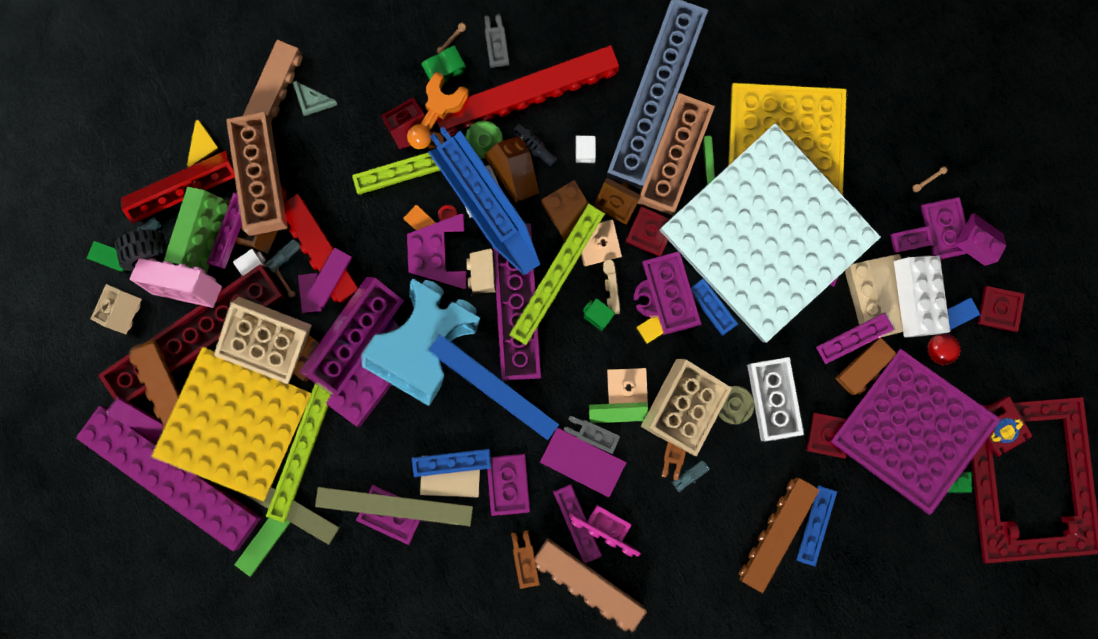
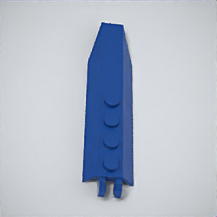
M444 127L440 128L441 134L447 141L441 144L438 137L431 134L430 137L437 146V149L431 150L428 153L492 246L523 275L527 274L539 266L540 263L525 223L462 132L459 131L451 138Z

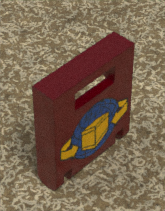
M1004 397L985 408L989 412L999 407L1004 411L1003 414L997 416L1001 420L986 439L997 457L1002 455L999 448L1002 449L1003 453H1006L1025 442L1024 436L1027 439L1032 437L1010 397Z

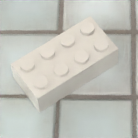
M940 256L908 257L894 261L904 337L950 332Z
M790 357L747 365L761 441L804 435Z

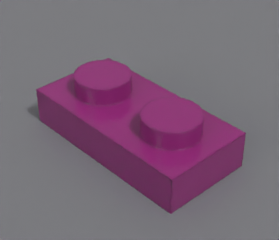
M929 226L890 235L894 253L934 245Z

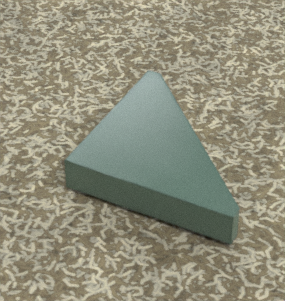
M296 81L293 82L305 116L338 105L336 100L326 97Z

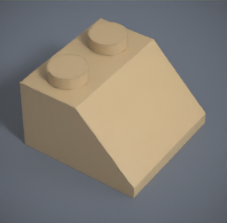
M492 249L470 253V259H467V270H471V278H468V289H472L473 294L496 292L494 254Z
M106 284L91 320L104 327L126 334L132 327L135 313L140 309L141 298Z

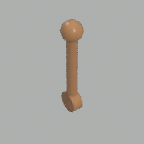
M459 24L458 30L442 47L438 48L437 52L441 53L460 32H464L466 29L465 25Z
M944 166L941 167L940 171H938L922 183L914 185L913 191L919 192L921 190V187H923L939 175L945 174L947 172V168Z
M272 264L271 270L279 277L288 292V297L294 298L295 292L291 291L279 272L278 265Z

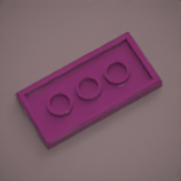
M559 428L556 429L540 463L607 497H610L626 462Z

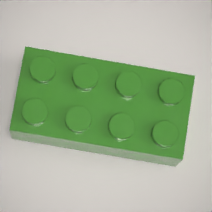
M187 187L164 261L176 265L183 264L190 269L198 267L207 274L210 265L206 263L230 201L205 190Z

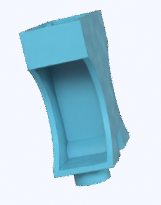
M412 279L409 297L414 308L413 314L398 330L373 337L362 354V367L429 406L441 388L444 375L440 368L439 358L427 349L438 334L442 335L449 342L462 335L475 334L480 318L476 316L477 310L475 307L461 299H458L456 303L451 302L447 309H440V300L444 294L442 288L429 280H425L421 284Z

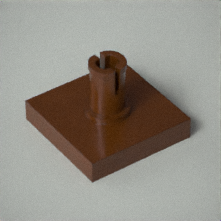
M607 178L595 201L594 207L627 225L641 195L631 191L627 183L618 184Z

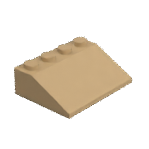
M900 254L852 264L845 270L859 325L887 312L896 328L881 337L903 332L894 261L901 260Z
M237 297L230 305L214 356L288 384L312 325L244 298Z
M676 359L641 427L697 456L732 388L686 359Z

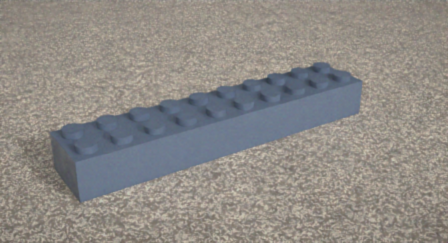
M671 0L607 172V178L627 183L629 186L640 190L643 189L705 20L707 9L682 0Z

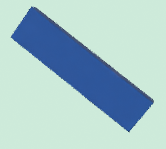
M490 449L412 458L414 477L492 468Z
M818 485L817 489H819V492L811 505L795 559L812 566H816L837 491Z

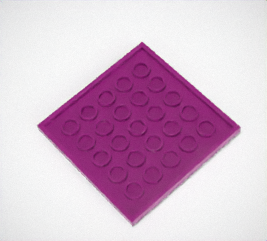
M900 349L832 439L831 443L926 513L931 514L1001 419Z

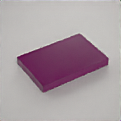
M960 197L921 205L925 226L930 227L934 243L931 246L932 255L945 259L967 254L955 245L966 225Z
M525 454L490 457L492 468L487 470L491 516L530 512Z
M372 485L369 491L371 494L399 497L375 485ZM359 513L356 521L408 545L420 520L368 513Z

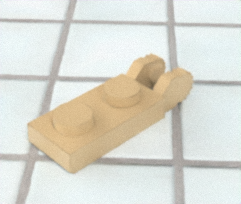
M610 259L603 263L604 273L608 276V279L605 280L606 291H610V298L607 299L608 308L614 311L615 314H620L616 268L614 262Z

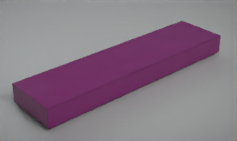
M233 193L206 263L210 266L226 268L242 226L237 193Z
M884 312L816 348L825 364L896 328L887 312Z
M570 484L554 491L583 563L586 564L602 557L594 536L588 533L589 529L584 526L580 529L571 523L570 513L587 521L572 485Z

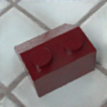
M412 98L381 115L399 149L410 146L407 140L409 129L414 125L421 124L425 115L415 99Z

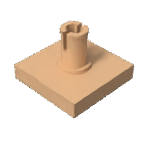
M613 220L600 222L581 253L584 266L622 257Z
M646 368L607 370L609 404L647 402L648 405Z

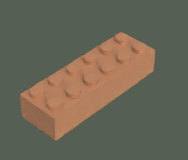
M680 93L678 94L640 194L641 197L638 204L670 216L674 215L715 106Z
M265 112L226 119L243 230L251 236L288 228L271 120Z
M549 538L536 554L534 562H536L535 566L544 573L547 570L552 574L551 578L559 584H562V582L567 584L570 592L576 596L581 594L588 605L593 608L595 605L599 607L600 613L608 619H611V617L616 619L617 625L623 630L627 631V629L633 631L646 613L642 604Z

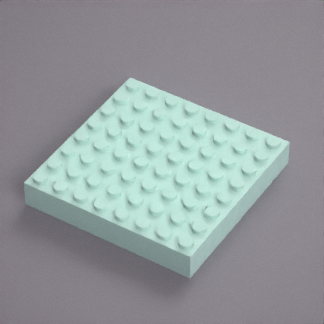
M776 124L768 129L660 229V232L666 236L672 245L762 342H768L880 238L876 231Z

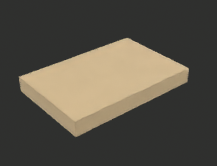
M480 470L421 476L420 495L479 497Z

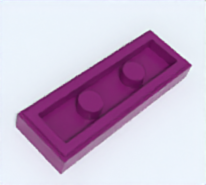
M334 248L306 299L324 308L352 257Z
M119 396L106 411L107 415L155 442H158L163 433L162 421Z

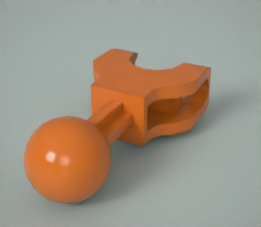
M436 72L426 86L428 102L425 106L428 113L421 124L412 126L407 133V140L413 148L423 149L430 144V130L437 118L444 119L447 114L459 111L469 95L467 88L459 87L454 94L445 95L441 92L444 83L443 74Z

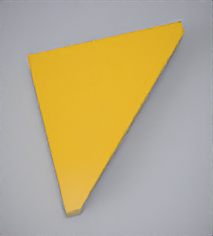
M199 120L195 121L187 163L188 167L203 161L219 150Z

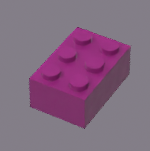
M361 362L339 395H332L326 404L356 427H360L392 384L362 367Z

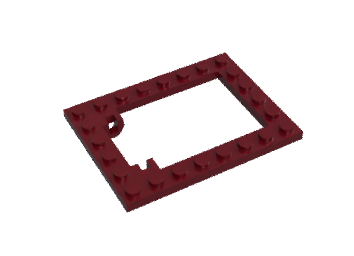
M1083 397L1013 403L1024 422L1063 419L1075 516L1061 517L1062 522L1068 524V530H1063L1064 536L1016 540L1019 538L1017 524L1014 521L1000 522L993 453L989 443L985 440L971 459L983 563L1098 554V514ZM999 407L991 413L997 417L1003 414L1004 411Z

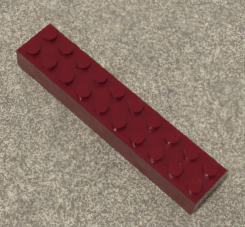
M261 264L220 291L213 308L200 305L150 339H156L172 376L195 362L202 347L209 350L216 347L230 305L237 297L244 298L269 309H272L286 299V296L266 267ZM129 354L98 375L114 400L119 396L133 404L146 395V385L140 382L137 375L139 370L136 365L131 363Z

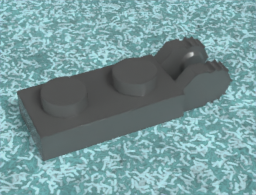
M500 14L496 15V23L498 24L496 28H490V18L485 16V33L490 66L492 68L509 65Z
M569 416L568 420L570 422L582 425L581 430L576 432L570 427H565L563 431L613 454L620 438L619 435L585 420L582 421Z

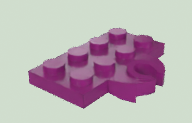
M680 252L642 261L647 280L641 282L636 287L634 300L645 296L649 299V303L644 306L639 304L636 306V309L644 316L650 318L658 317L663 335L701 325Z

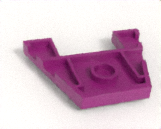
M464 214L456 215L407 234L409 273L463 289L467 288L466 271L447 272L445 232L465 231Z

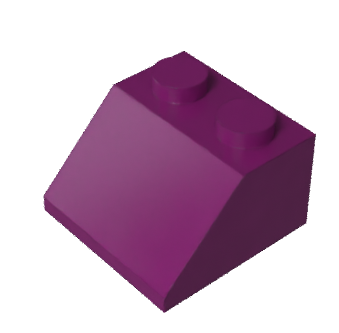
M974 213L971 214L955 243L957 247L985 266L998 262L1006 248L1004 234Z

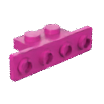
M596 505L588 521L570 513L571 523L580 529L583 526L589 529L588 533L596 538H599V536L606 539L605 542L613 547H616V545L622 547V552L631 557L633 554L636 556L640 555L636 548L623 542L631 526L629 522Z

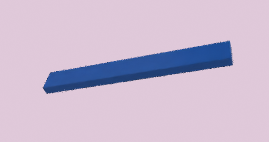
M438 334L427 349L548 440L559 426L558 423L442 335Z

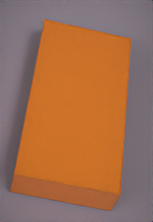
M417 205L403 218L416 231L435 224Z

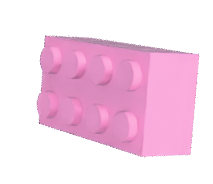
M152 258L147 260L138 259L130 277L131 281L152 295L212 308L222 288L221 285L215 282V278L206 275L205 271L201 268L194 267L190 269L183 264L175 266L167 261L160 263Z

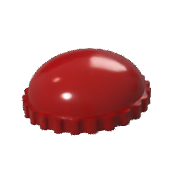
M947 333L933 336L927 347L931 360L941 365L955 362L961 351L957 339Z

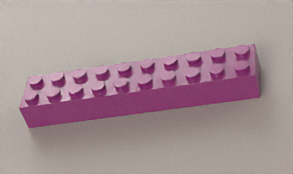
M99 406L76 438L232 551L240 549L262 517L211 480L152 457L158 442L151 440L107 415L108 406Z

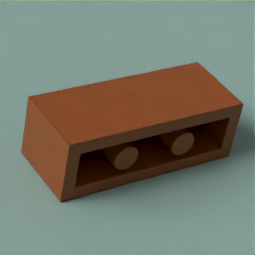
M881 337L877 338L835 379L851 395H860L867 389L866 384L870 380L873 382L881 375L879 371L889 365L896 356V353Z

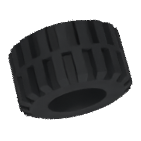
M143 229L132 231L122 235L115 241L119 266L124 270L133 271L138 259L147 260L152 258L162 263L167 252L165 236L158 230Z

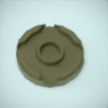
M730 386L732 389L718 416L729 424L746 422L754 411L753 397L746 389L740 386Z

